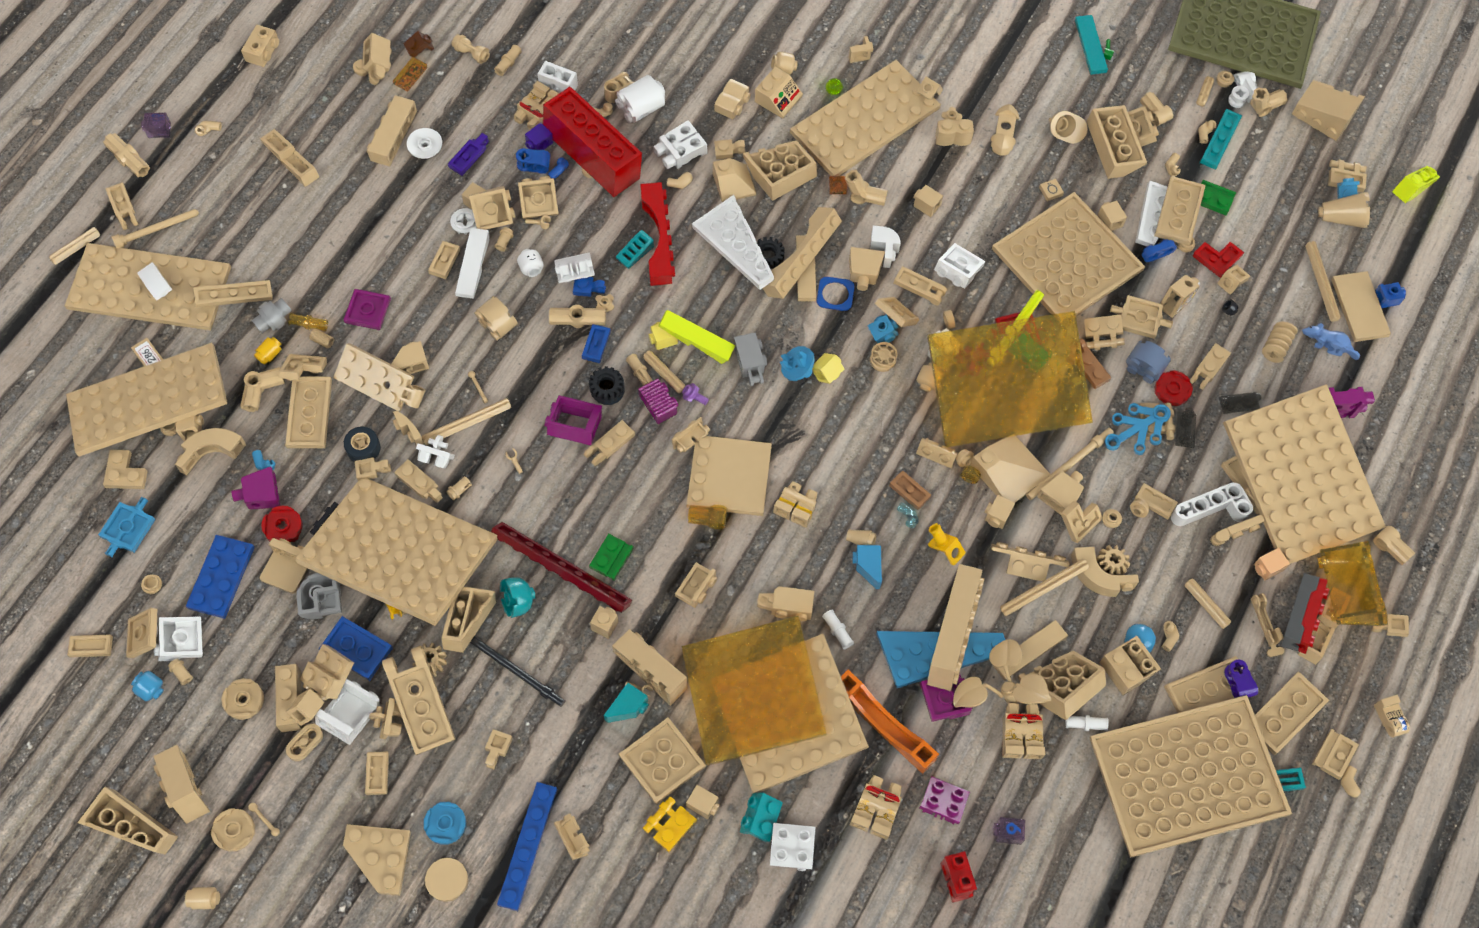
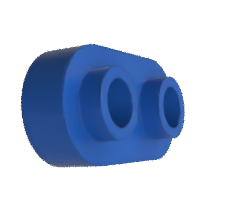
M1166 239L1155 246L1149 245L1144 248L1142 257L1145 262H1151L1170 255L1177 249V246L1173 240Z

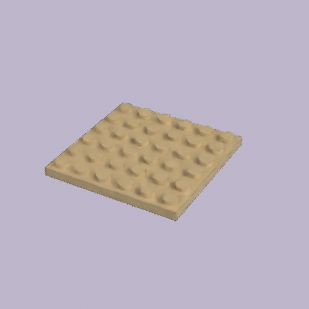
M1075 192L992 246V250L1032 294L1036 290L1044 294L1040 301L1041 304L1061 325H1064L1138 275L1145 268L1139 259Z
M820 634L711 680L753 794L760 793L869 748L824 634Z

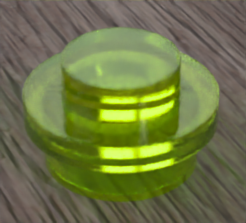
M832 78L826 83V91L831 95H838L843 90V85L839 79Z

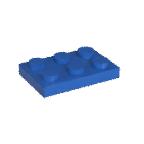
M343 616L322 643L329 645L353 661L354 664L351 670L369 681L381 666L382 660L386 659L393 649L389 643Z

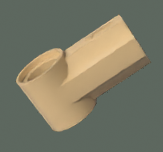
M1148 92L1141 98L1140 103L1146 106L1147 112L1151 111L1154 119L1152 124L1154 126H1159L1172 120L1173 112L1168 105L1164 106L1154 93Z
M1386 526L1373 539L1377 548L1382 551H1388L1401 565L1405 564L1415 554L1400 539L1399 532L1392 526Z

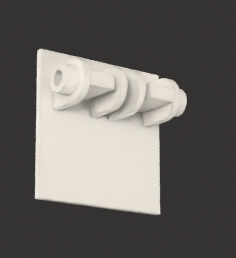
M590 252L554 260L559 283L595 275Z
M773 823L770 866L797 868L798 871L812 869L815 827Z

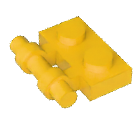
M669 797L659 805L658 811L646 820L647 823L642 828L648 834L654 828L657 833L653 839L668 852L674 848L697 821L682 806L675 812L671 808L676 803L672 797ZM667 814L670 818L662 826L659 821Z

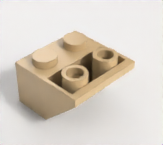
M1138 636L1107 653L1099 662L1122 695L1140 686L1161 670Z

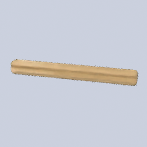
M1315 241L1308 242L1305 247L1331 322L1338 321L1341 316Z
M505 398L422 435V440L428 446L430 445L428 444L429 438L435 440L438 435L443 436V438L448 437L510 409L511 404Z
M1082 559L1003 604L1000 607L1002 613L1008 616L1089 568L1087 561Z

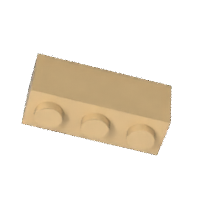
M296 664L275 666L276 726L281 732L302 730V726L286 713L298 695L302 693V685L299 680L301 670Z

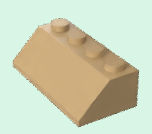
M1125 105L1096 108L1091 111L1086 122L1108 179L1124 177L1147 164Z

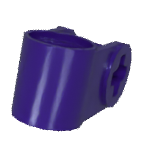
M1234 660L1226 666L1224 675L1230 685L1234 698L1245 695L1250 698L1258 695L1257 684L1243 660Z

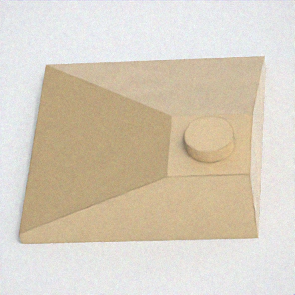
M1014 434L986 447L973 457L970 465L996 496L1000 495L1014 503L1051 475Z

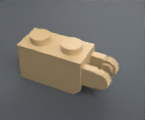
M371 33L363 43L362 67L365 71L369 72L368 79L370 83L377 85L380 81L379 79L382 80L385 77V72H388L391 67L389 62L391 48L390 40Z

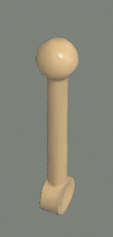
M470 371L468 373V376L472 378L478 392L482 397L484 404L488 403L486 396L484 395L478 381L475 378V372Z
M250 803L248 806L249 810L258 815L271 830L273 836H278L280 830L274 828L258 810L256 803Z

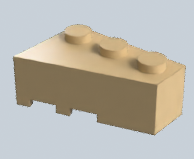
M463 587L449 607L441 638L443 650L465 651L496 604L495 591Z

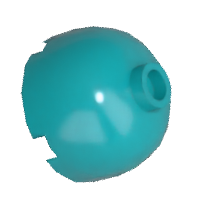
M518 577L501 580L500 592H504V598L501 599L506 615L514 618L526 614L533 604V599H535L533 587H530L524 579Z

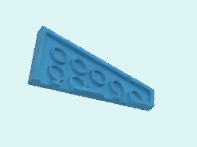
M877 631L876 634L896 688L928 679L930 665L940 632ZM971 632L961 668L989 660L991 650L997 644L1006 640L1004 634Z

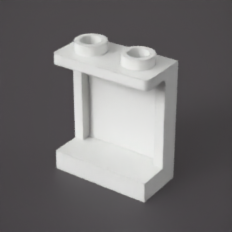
M346 679L338 698L333 699L324 711L319 709L316 713V725L350 745L370 721L369 714L376 712L377 706H380L379 698L374 692L363 689L357 682H351Z

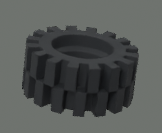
M763 237V241L761 238L758 239L757 245L760 247L761 252L769 250L775 253L773 258H764L770 269L784 262L785 248L782 247L783 244L781 242L778 243V239L774 241L773 237H770L769 240H767V237Z
M605 366V370H602L600 367L598 368L599 372L593 371V375H590L589 380L591 396L595 397L598 402L601 400V403L604 404L605 400H608V404L611 403L612 399L614 402L617 401V396L620 398L622 396L621 392L623 393L624 391L623 377L620 375V372L618 370L615 371L613 367L608 370V366ZM610 380L614 386L610 390H602L599 384L601 381Z

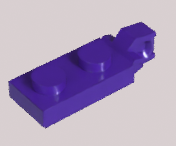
M481 133L476 140L469 139L448 162V167L463 176L486 150V145L489 143L488 136Z

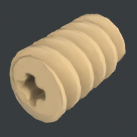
M1277 322L1262 349L1264 357L1271 362H1283V357L1286 356L1290 348L1289 346H1291L1292 340H1294L1298 332L1297 327L1289 322Z

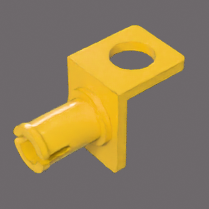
M938 523L929 527V532L932 534L933 539L928 543V546L944 552L950 564L956 565L965 555V550L958 538L944 533ZM954 548H958V555L953 558L952 551Z

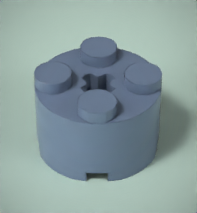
M1140 340L1126 359L1128 365L1126 369L1131 374L1136 375L1138 373L1143 376L1145 382L1152 384L1160 378L1170 363L1171 358L1170 356L1166 357L1164 355L1165 350L1150 341L1142 343V340Z

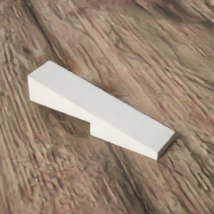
M470 229L455 295L458 297L474 299L482 273V263L490 240L489 230Z

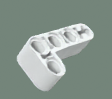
M1233 482L1180 503L1171 514V521L1176 526H1184L1226 508L1233 520L1243 522L1253 511V505L1242 486ZM1238 508L1243 509L1245 513H1242Z

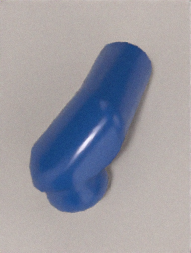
M560 157L557 160L558 165L548 173L554 180L569 166L568 160H565L564 157Z

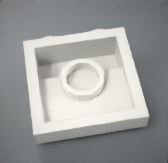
M954 243L938 260L934 270L940 277H946L955 286H961L965 289L972 282L976 273L983 267L985 261Z
M201 617L158 618L156 633L158 644L154 648V656H158V661L202 657Z

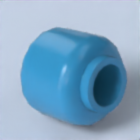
M141 671L131 683L133 686L132 692L144 701H150L153 698L157 700L164 691L161 688L163 680L151 671L144 673Z

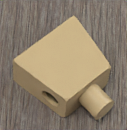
M851 247L849 255L850 281L858 282V290L866 291L868 284H876L885 251Z
M1074 471L1070 476L1065 472H1061L1041 488L1037 497L1061 515L1073 501L1077 502L1084 489L1079 484L1083 476L1078 471Z

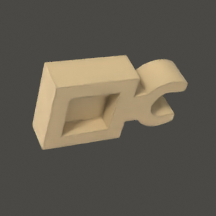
M1387 614L1386 619L1381 616L1372 617V622L1380 624V626L1372 627L1373 632L1386 630L1388 636L1408 637L1409 617L1407 615Z

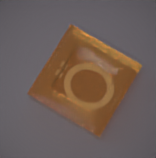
M829 176V194H847L845 176Z

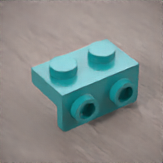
M763 792L752 794L747 803L746 814L741 820L740 833L750 834L765 842H770L773 834V823L777 822L783 802Z

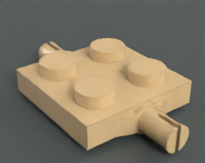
M1128 295L1123 308L1112 305L1110 312L1122 315L1123 331L1155 339L1160 325L1170 329L1173 325V321L1163 319V304Z

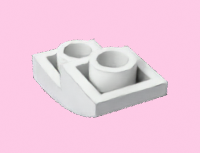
M153 262L137 273L156 300L166 296L172 290Z

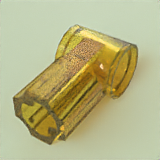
M725 506L689 507L688 523L708 525L712 529H724L726 527L727 508Z

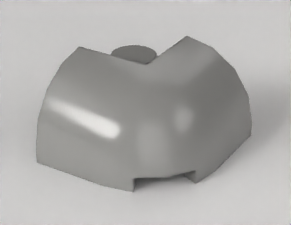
M319 573L309 575L301 583L300 587L297 588L298 615L306 619H321L325 615L342 613L340 583Z

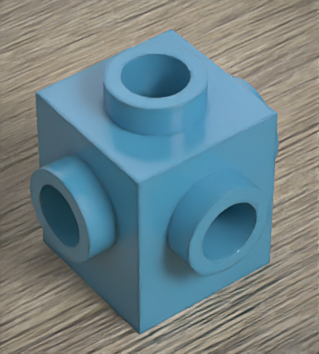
M887 314L877 317L874 322L867 325L877 343L892 342L899 335L897 328H899L898 324L893 319H890Z

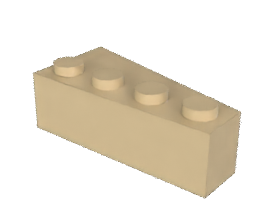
M629 629L612 645L613 652L647 685H651L653 690L670 706L687 690V677L663 658L654 647L645 643L639 633H633Z
M107 787L102 789L78 821L79 824L164 855L178 838L176 834L119 792Z

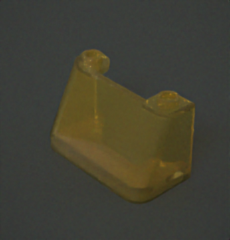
M1369 541L1320 550L1321 557L1317 558L1319 569H1324L1325 577L1328 580L1327 585L1330 588L1329 594L1333 607L1329 611L1331 620L1336 621L1337 625H1388L1387 611L1375 573Z

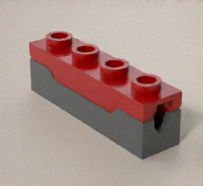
M1306 573L1303 574L1282 647L1306 654L1308 647H1313L1316 636H1313L1312 632L1318 630L1320 623L1317 615L1322 616L1325 604L1321 602L1322 599L1327 600L1330 588H1326L1327 579Z

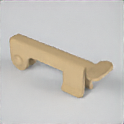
M1264 593L1259 594V596L1253 595L1251 602L1268 645L1271 647L1267 651V656L1282 655L1284 648L1276 647V645L1284 637L1279 627L1273 629L1266 611L1267 598Z

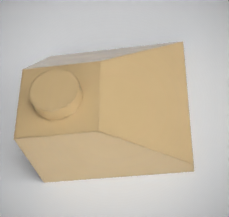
M731 158L713 162V176L722 202L732 195L735 196L736 200L756 195L747 164Z

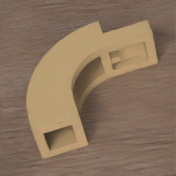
M211 428L193 434L181 444L185 452L178 457L175 465L181 473L187 476L202 456L211 452H221L236 459L246 446V443L242 436L227 429Z
M1094 547L1074 548L1071 554L1072 564L1082 559L1087 561L1089 568L1077 575V577L1087 588L1095 593L1116 597L1120 589L1125 592L1131 591L1139 583L1138 575H1111L1102 570L1097 563Z

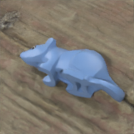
M1322 323L1318 326L1302 329L1304 335L1315 338L1318 341L1314 345L1316 348L1321 349L1325 346L1328 348L1327 353L1342 356L1343 353H1348L1354 360L1360 358V354L1353 349L1350 338L1344 332L1326 330L1323 328L1324 325Z

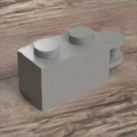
M756 332L734 337V349L742 377H748L750 386H754V383L759 382L763 384L762 373H764L765 366H767V359L761 353L763 349L761 339H757Z

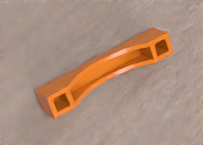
M847 670L841 678L854 710L914 767L924 774L937 760L939 753L924 739L911 732L896 720L875 699L866 686L851 671Z

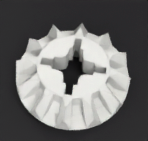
M459 209L451 216V226L458 234L464 233L467 235L471 228H477L472 209ZM464 217L468 221L466 226L463 225Z

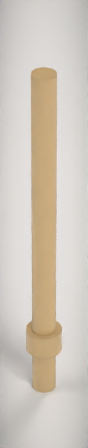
M1107 428L1100 435L1093 437L1087 446L1027 493V498L1029 500L1035 498L1041 488L1058 474L1067 472L1092 450L1102 446L1106 437L1114 433L1113 430Z

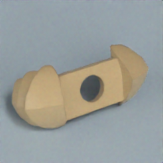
M1010 104L1002 106L995 113L999 117L996 134L991 137V147L993 152L1000 156L1008 155L1016 143L1013 135L1016 119L1019 120V114L1014 106ZM1009 123L1011 128L1005 130L1001 127V124Z

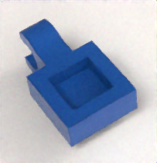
M593 277L574 280L573 295L591 297L592 292L604 294L606 286H604L605 281L597 280L594 282Z

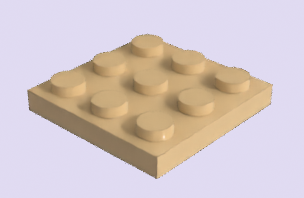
M669 717L619 753V757L655 804H658L706 767Z

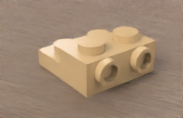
M1146 106L1129 111L1128 114L1141 147L1156 142V136L1159 133L1156 125L1152 126L1151 124L1154 121L1151 111L1147 112Z
M549 176L540 177V180L523 179L522 182H518L523 219L538 218L544 215H559L554 178L550 179Z
M504 186L469 195L477 229L486 230L513 224L512 218H515L513 207L509 208L508 201L511 200L509 189L505 190Z
M322 644L315 661H308L299 680L304 683L303 687L305 689L315 690L320 699H337L354 662L329 645Z

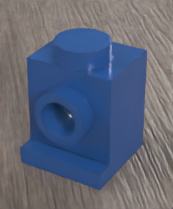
M1399 282L1386 285L1379 284L1375 290L1381 308L1400 305L1406 296V290L1404 287H1400Z

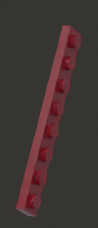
M504 522L492 528L491 533L496 534L499 541L505 542L515 551L521 552L528 556L530 560L543 565L548 571L558 574L563 580L573 583L580 590L594 596L596 600L609 605L613 610L622 613L630 607L632 599Z

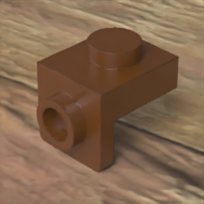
M420 31L414 33L403 43L409 56L415 58L425 48L431 51L434 49L431 37Z

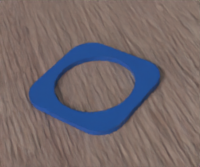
M823 277L819 282L817 304L821 308L849 310L853 301L854 283L848 279ZM830 283H840L847 288L849 297L842 304H830L823 298L822 292L824 287Z

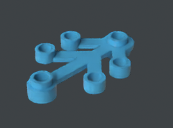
M1132 403L1128 407V413L1131 416H1136L1140 413L1149 415V417L1140 419L1115 413L1112 417L1114 425L1128 424L1134 426L1119 435L1109 434L1105 439L1106 448L1114 451L1120 447L1121 442L1139 432L1137 443L1134 445V453L1142 455L1146 449L1144 444L1148 426L1155 422L1154 433L1150 436V443L1152 445H1159L1162 440V425L1169 420L1171 411L1162 404L1149 408ZM1132 407L1137 408V411L1133 412L1130 409ZM1159 412L1164 413V416L1160 417L1157 414ZM1120 417L1122 420L1117 422L1115 418ZM1153 437H1158L1159 440H1158V441H1154L1152 438H1153ZM1114 441L1116 445L1111 446L1109 443ZM1141 446L1143 450L1138 451L1136 448Z

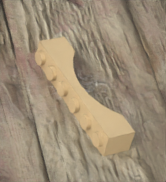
M818 207L810 217L808 232L801 245L787 260L771 270L774 280L763 287L768 297L784 299L840 225L842 220L834 208Z

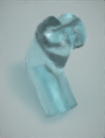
M901 502L897 507V511L906 515L908 520L905 524L913 529L919 522L917 513L913 508Z

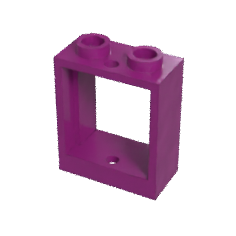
M558 395L556 402H552L550 416L547 415L544 426L547 427V435L591 446L602 419V405ZM561 412L588 418L586 428L582 429L557 423Z

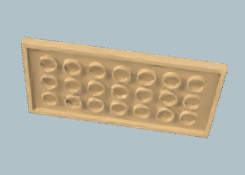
M895 60L790 128V133L835 179L939 110L941 104L934 97L929 100L918 93L917 89L920 83Z
M87 243L65 307L67 310L211 331L219 305L196 307L193 287L226 284L231 266L229 263ZM152 262L172 289L166 296L158 300L153 297L137 274Z
M213 343L66 394L75 453L79 457L227 404Z

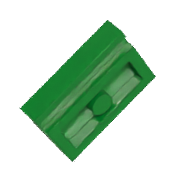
M1202 180L1201 184L1206 186L1200 206L1227 216L1236 192Z
M608 533L591 561L589 568L615 581L634 548L632 545H628L625 541Z

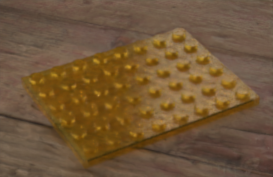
M1075 311L927 335L946 447L1093 423Z

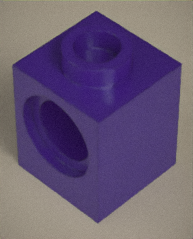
M541 122L525 134V145L528 149L545 150L553 144L552 132Z

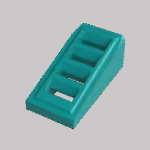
M640 230L616 255V259L629 269L654 248V240L643 230ZM625 255L629 256L631 260L629 261Z

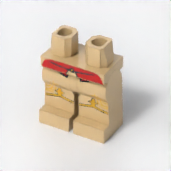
M539 81L533 85V90L517 104L518 110L514 114V120L519 124H522L525 120L529 121L527 123L529 130L540 122L543 124V104L559 94L552 89L550 90L549 87Z
M1008 703L1005 715L1002 718V758H1021L1023 756V759H1042L1045 756L1043 715L1039 714L1037 704H1027L1026 714H1019V704Z
M873 775L869 784L866 783L850 826L867 832L874 812H876L870 834L888 840L902 798L900 797L902 786L891 782L889 790L885 791L880 789L884 779Z

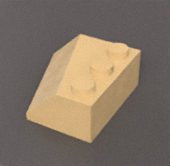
M1313 80L1297 103L1292 115L1337 141L1349 125L1365 96L1359 95L1356 97L1350 95V91L1343 90L1341 92L1335 90L1331 85Z
M797 140L776 145L775 148L765 150V148L758 149L756 153H743L753 178L772 201L817 177L816 162Z
M1075 651L1053 659L1052 663L1045 667L1038 666L1034 668L1033 672L1027 674H1037L1044 678L1051 701L1038 704L1064 720L1071 717L1106 686L1105 668ZM1022 673L1018 675V679L1021 681V679L1027 675H1025V673Z

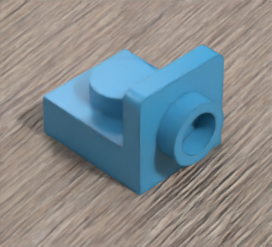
M1354 178L1343 179V182L1337 183L1338 199L1358 194L1357 185H1360V181H1354Z

